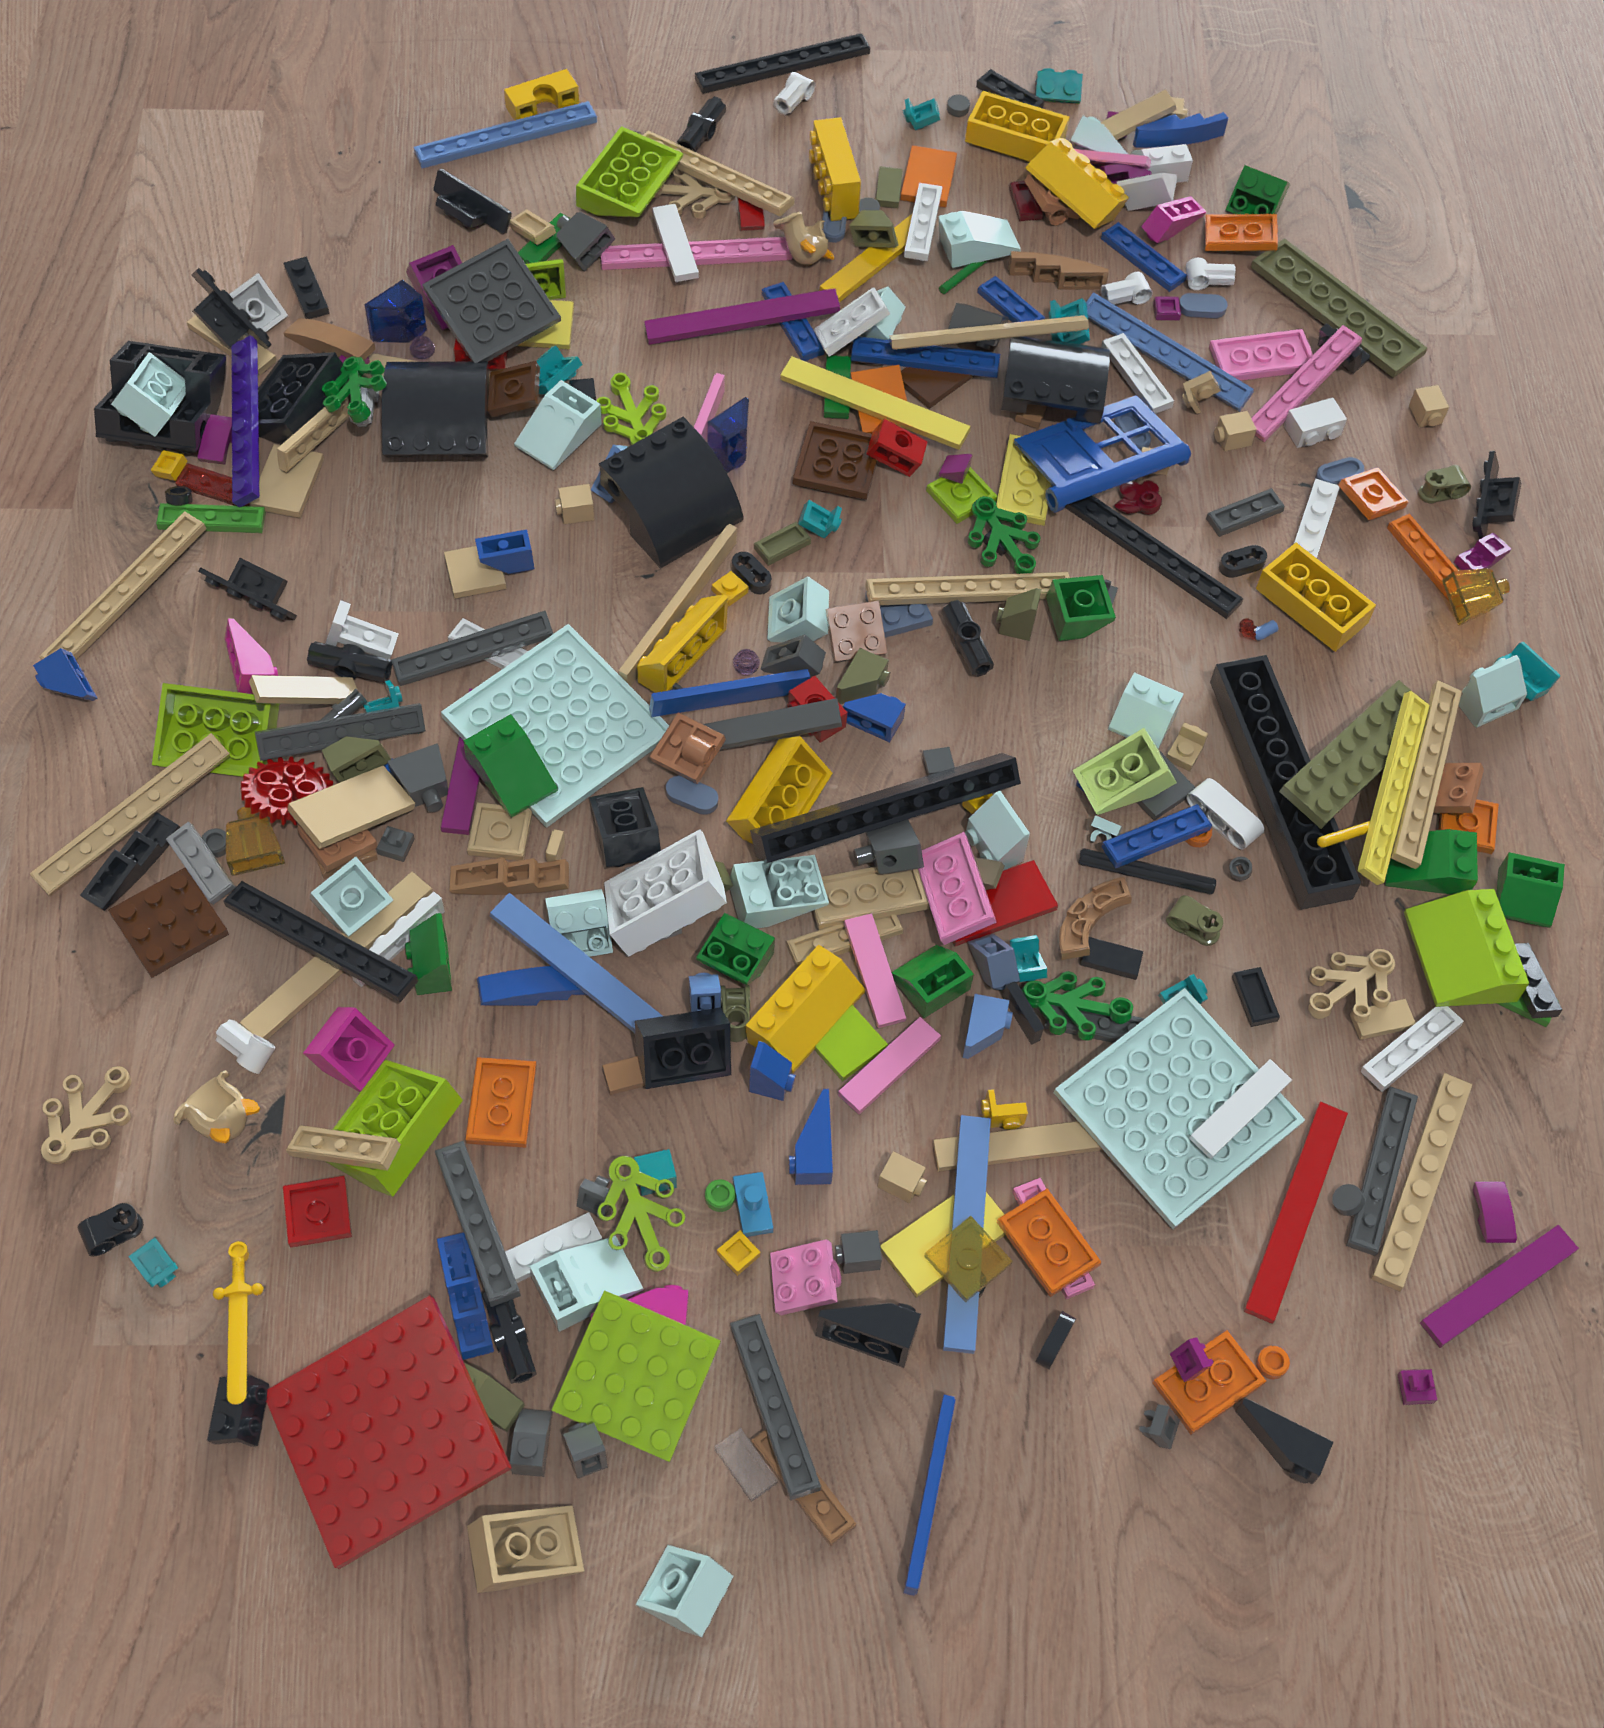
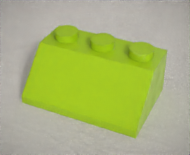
M563 259L526 264L549 300L566 298Z

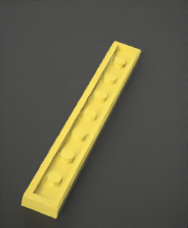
M795 357L790 358L780 374L782 381L881 420L886 419L899 427L960 450L970 433L969 425Z
M1412 691L1404 693L1357 870L1376 885L1382 884L1385 881L1430 706Z

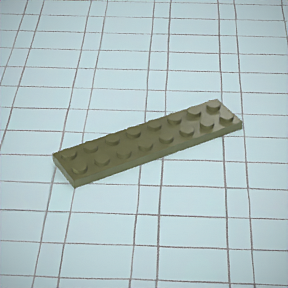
M1285 238L1278 242L1277 250L1265 251L1253 260L1251 268L1323 324L1327 323L1333 329H1339L1344 325L1362 337V343L1359 347L1370 355L1372 362L1393 378L1425 355L1427 351L1425 345Z
M1398 680L1292 777L1279 792L1322 829L1385 768L1404 693L1411 690Z

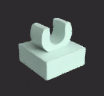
M1095 815L1091 826L1097 828V830L1091 834V841L1095 842L1099 834L1106 835L1107 840L1112 838L1111 835L1119 836L1123 827Z

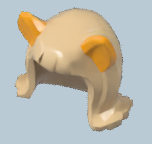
M797 212L782 219H777L773 223L776 229L783 230L789 251L798 263L811 265L822 257L834 260V255L828 249V240L822 230L825 221H818L815 225L808 227L804 225L802 213Z
M225 1070L221 1071L217 1077L206 1082L188 1097L186 1102H183L175 1111L173 1119L176 1125L185 1120L204 1137L219 1143H227L244 1131L247 1116L258 1113L260 1107L254 1100L245 1099L236 1087L226 1082L225 1078L229 1076V1073Z

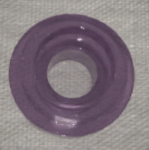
M417 336L412 340L410 352L417 359H427L434 354L435 346L427 336Z
M750 649L740 650L733 659L734 669L743 675L755 673L760 666L759 657Z

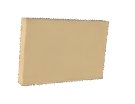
M274 444L259 478V498L249 504L252 507H265L266 512L301 518L324 461L323 453L310 451L289 471L285 472L279 469L277 448L281 445Z

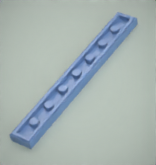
M587 101L415 146L414 153L423 169L597 123V116L590 102Z
M1093 292L1087 300L1089 321L1114 336L1124 333L1135 349L1189 381L1211 371L1220 388V392L1213 396L1237 411H1241L1254 393L1252 387Z
M508 893L490 912L492 919L634 1033L635 1020L662 1016L511 893Z
M965 1115L960 1117L943 1351L975 1353L991 1118Z

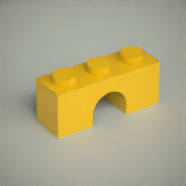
M567 69L504 89L505 106L514 120L537 115V104L542 102H550L557 109L580 104L579 86Z

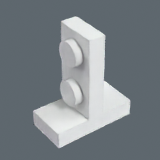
M340 600L325 644L336 646L337 642L345 645L353 644L367 653L390 659L398 633L348 616L351 604Z

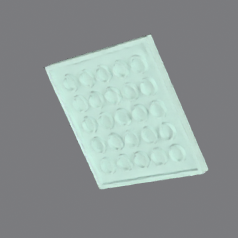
M569 624L441 711L442 718L463 740L512 714L527 734L558 787V791L529 807L546 828L653 751L669 727L660 716L651 717L650 706Z
M1185 988L1055 1088L1053 1092L1172 1229H1175L1305 1121L1290 1102L1279 1093L1212 1159L1207 1157L1189 1139L1191 1134L1259 1069Z

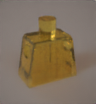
M1490 568L1458 570L1442 580L1458 626L1501 605L1504 601L1502 595L1510 591L1508 580L1505 578L1496 580L1494 572Z
M242 807L238 809V820L226 824V861L231 875L235 876L285 864L281 847L268 818L259 819V815L255 816V814L250 813V808Z

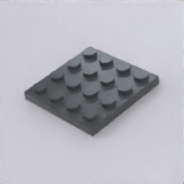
M509 239L422 284L423 290L469 359L474 363L490 361L561 322L560 314Z

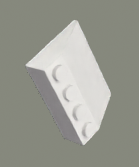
M701 829L604 882L610 936L628 957L638 951L645 950L649 945L670 936L673 932L694 923L697 919L718 910L727 903L723 882Z

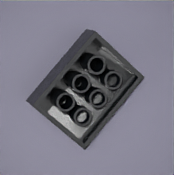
M335 352L282 355L258 387L259 437L282 445L325 407L323 401L327 397L322 391V387L329 381H335L342 373L343 363Z

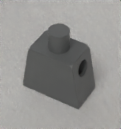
M577 212L571 219L564 215L557 221V227L560 231L556 237L584 272L615 240V237L605 224L582 212Z
M438 743L388 761L390 774L415 802V807L425 804L429 812L439 811L443 807L441 798L447 796L448 785Z
M908 819L867 832L868 846L854 849L857 865L873 862L879 874L924 867L921 844Z

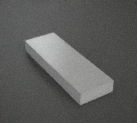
M187 822L166 838L210 903L214 905L236 888L190 822Z

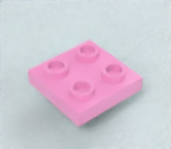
M826 1239L770 1253L775 1312L777 1314L785 1315L837 1303L836 1288L841 1285V1273L837 1262L833 1259L830 1241Z

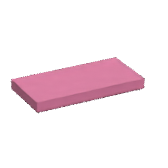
M1303 329L1212 340L1209 345L1216 366L1240 381L1295 374L1313 356Z
M965 832L922 850L924 867L918 868L940 940L944 945L996 923Z

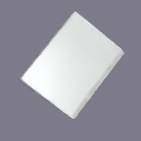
M1157 173L1117 181V185L1122 187L1124 193L1129 197L1125 203L1127 210L1152 207L1173 201L1177 175Z
M259 273L230 293V296L233 298L232 303L239 310L243 309L249 314L252 319L250 322L257 329L261 328L267 332L288 316Z

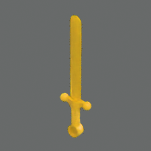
M239 1241L231 1244L228 1249L230 1259L232 1260V1283L225 1289L218 1287L213 1290V1297L216 1300L228 1297L227 1400L234 1405L242 1403L247 1395L248 1295L254 1294L258 1296L264 1290L260 1283H256L253 1286L245 1283V1261L249 1258V1252L246 1244Z

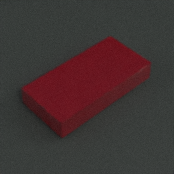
M1025 181L1010 182L1009 189L1019 222L1041 220L1043 211Z

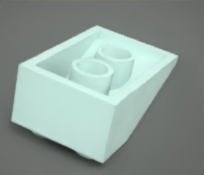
M965 211L951 212L939 216V239L952 268L1008 256L1011 254V251L1021 252V248L1008 220Z
M149 352L111 405L120 414L129 417L137 423L143 431L155 437L186 394L185 379Z

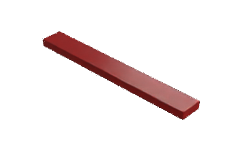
M1321 1101L1319 1102L1243 1312L1271 1324L1274 1323L1348 1112Z

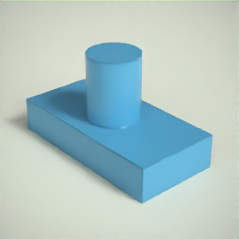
M763 1172L733 1176L742 1233L746 1237L773 1233L774 1228Z

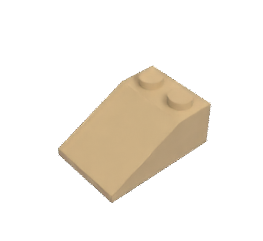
M573 1505L484 1515L467 1526L477 1593L506 1590L584 1572Z

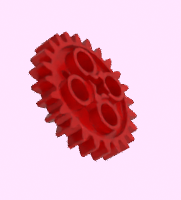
M290 756L288 761H284L282 757H278V762L267 759L266 765L257 762V769L250 767L249 774L243 775V781H241V800L244 801L245 808H250L251 814L259 813V819L261 820L268 816L270 817V823L279 819L282 825H285L287 820H291L294 825H297V821L288 811V804L333 786V780H330L329 773H323V767L315 768V762L304 764V758H301L298 762L294 761L293 756Z

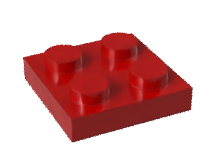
M345 1176L283 1186L287 1237L290 1248L352 1237Z

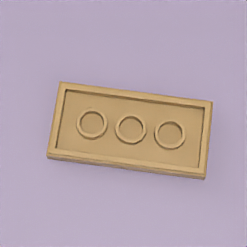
M383 765L288 804V811L317 847L321 849L414 809L415 802Z
M876 867L822 877L829 904L813 910L818 929L821 930L844 924V921L847 919L871 913L875 920L891 917L894 914L901 915L929 909V902L918 869L879 874Z

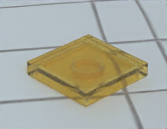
M972 1216L963 1221L925 1252L924 1255L965 1303L1006 1270L1013 1262Z

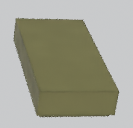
M879 168L876 200L881 207L899 208L903 169Z
M796 521L755 542L754 549L769 566L810 545L811 537Z

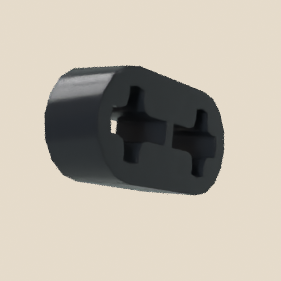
M1250 545L1229 551L1222 556L1219 571L1222 575L1229 578L1259 571L1265 565L1267 552L1258 545Z
M738 552L733 556L732 572L747 584L749 590L754 594L761 595L767 593L771 588L772 582L770 572L749 552Z
M1064 1311L1061 1312L1035 1361L1036 1363L1048 1370L1051 1368L1076 1320L1075 1317Z

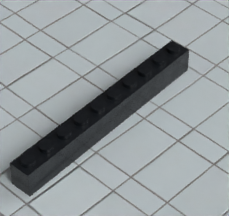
M1004 753L996 754L750 830L756 857L766 863H770L1019 785L1021 781L1016 757Z

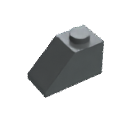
M802 635L768 647L761 670L766 673L777 674L808 669L810 677L820 674L823 668L826 652L808 636Z
M522 1409L518 1415L509 1462L512 1474L545 1476L552 1411Z
M585 1422L576 1424L568 1429V1433L563 1434L577 1479L608 1468L606 1450L595 1423L589 1425Z

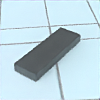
M1271 488L1207 513L1206 520L1220 537L1284 511L1285 505Z

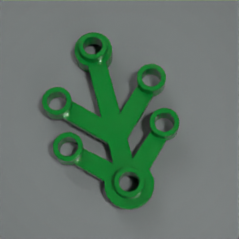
M361 357L347 358L343 362L341 375L335 381H329L322 387V391L327 397L323 401L327 411L334 412L338 410L341 403L350 394L351 402L347 406L350 418L354 423L365 421L370 416L371 410L362 401L361 387L373 389L375 392L381 391L386 387L387 383L382 376L385 371L382 363L379 360H375L370 364H365ZM364 374H371L372 378H365L361 376H363ZM349 379L346 385L340 390L343 384Z
M982 496L978 498L972 506V513L977 519L973 530L969 533L967 542L973 548L980 547L984 539L982 532L986 522L988 523L992 532L987 548L981 555L980 561L982 565L986 567L995 565L997 559L996 550L1000 541L1015 562L1014 570L1016 574L1033 573L1036 566L1035 558L1030 554H1022L1011 539L1023 541L1024 545L1029 549H1036L1039 546L1041 537L1037 532L1022 530L1026 526L1027 516L1021 512L1013 513L997 508L996 502L991 497ZM998 519L1011 522L1012 527L1001 524Z
M1066 971L1060 977L1046 984L1040 981H1029L1021 989L1031 1007L1038 1008L1049 1021V1031L1055 1035L1065 1033L1067 1020L1065 1017L1058 1015L1051 1005L1062 1008L1078 1027V1037L1084 1041L1092 1040L1095 1037L1096 1026L1093 1022L1088 1021L1079 1010L1110 1016L1117 1024H1125L1132 1018L1133 1014L1132 1002L1123 997L1115 998L1110 1004L1083 999L1089 995L1098 997L1104 994L1106 983L1100 977H1093L1088 983L1076 988V974ZM1060 989L1069 991L1063 995L1054 993ZM1084 1029H1088V1030H1090L1091 1032H1085V1031H1083V1030H1084Z

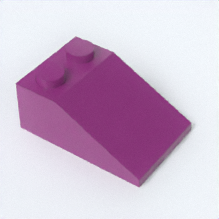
M454 245L410 262L406 271L417 295L442 331L449 327L423 290L422 284L462 263Z

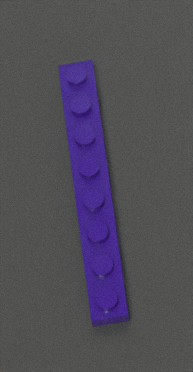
M251 335L231 346L232 503L239 508L259 498L257 340Z

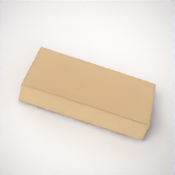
M527 209L512 218L509 223L511 229L536 245L556 233L552 224Z
M1406 999L1389 1002L1388 1006L1384 1008L1370 1006L1369 1019L1364 1023L1356 1022L1351 1016L1352 1011L1350 1013L1359 1040L1408 1030L1416 1023ZM1357 1011L1359 1014H1365L1362 1011Z

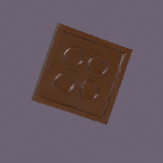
M810 421L792 484L867 500L878 460L866 455L872 434Z
M186 867L108 909L111 917L151 979L229 935L227 928Z

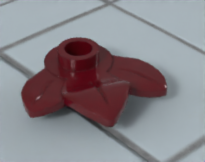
M1146 480L1141 484L1133 481L1121 484L1119 489L1124 498L1118 501L1114 508L1131 514L1138 511L1146 515L1155 514L1162 505V497L1158 494L1159 486L1150 480Z

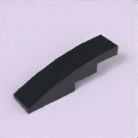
M156 812L141 833L138 831L133 833L120 852L114 849L80 896L105 911L125 894L157 861L170 845L166 838L178 830L180 826Z

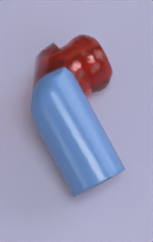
M1249 618L1243 619L1239 623V632L1243 637L1258 641L1279 630L1274 620L1261 626H1255L1253 620Z

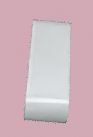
M1211 778L1204 780L1187 795V802L1190 807L1198 804L1211 822L1212 827L1238 849H1245L1264 833V826L1258 817Z

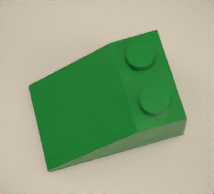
M512 714L464 740L466 759L511 818L558 791L557 785L533 744Z
M1453 829L1429 831L1421 865L1414 869L1390 858L1385 877V886L1449 895L1473 890L1478 881L1477 833Z

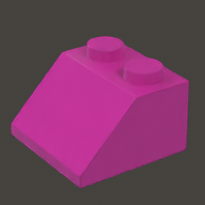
M337 1007L303 1054L326 1074L361 1092L395 1044L355 1007Z

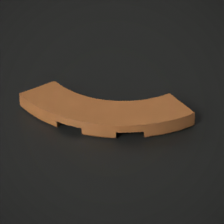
M1125 876L1093 887L1090 893L1083 898H1078L1072 904L1060 928L1059 945L1061 960L1090 955L1088 941L1091 930L1096 922L1109 911L1126 904H1131L1132 897Z

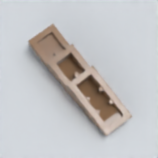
M1011 251L1008 266L1009 275H1033V282H1057L1058 290H1101V286L1107 283L1109 273L1107 268L1086 261L1037 252Z
M298 318L284 332L285 337L314 353L335 352L338 357L343 355L346 358L361 357L365 360L375 350L374 342L336 325L313 319Z
M502 857L451 866L450 892L452 894L507 895L511 893L514 895L569 889V863L566 859L538 863L535 858L507 862Z

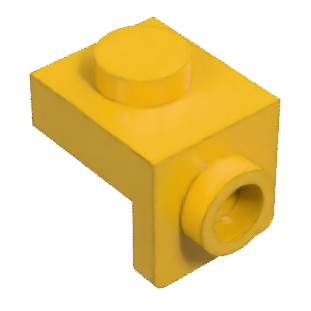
M994 1089L988 1090L985 1100H981L982 1117L991 1118L990 1128L1003 1127L1004 1129L1012 1130L1025 1124L1028 1114L1026 1102L996 1105Z

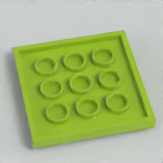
M604 1290L552 1411L579 1423L585 1422L587 1425L595 1423L598 1431L670 1462L721 1340Z

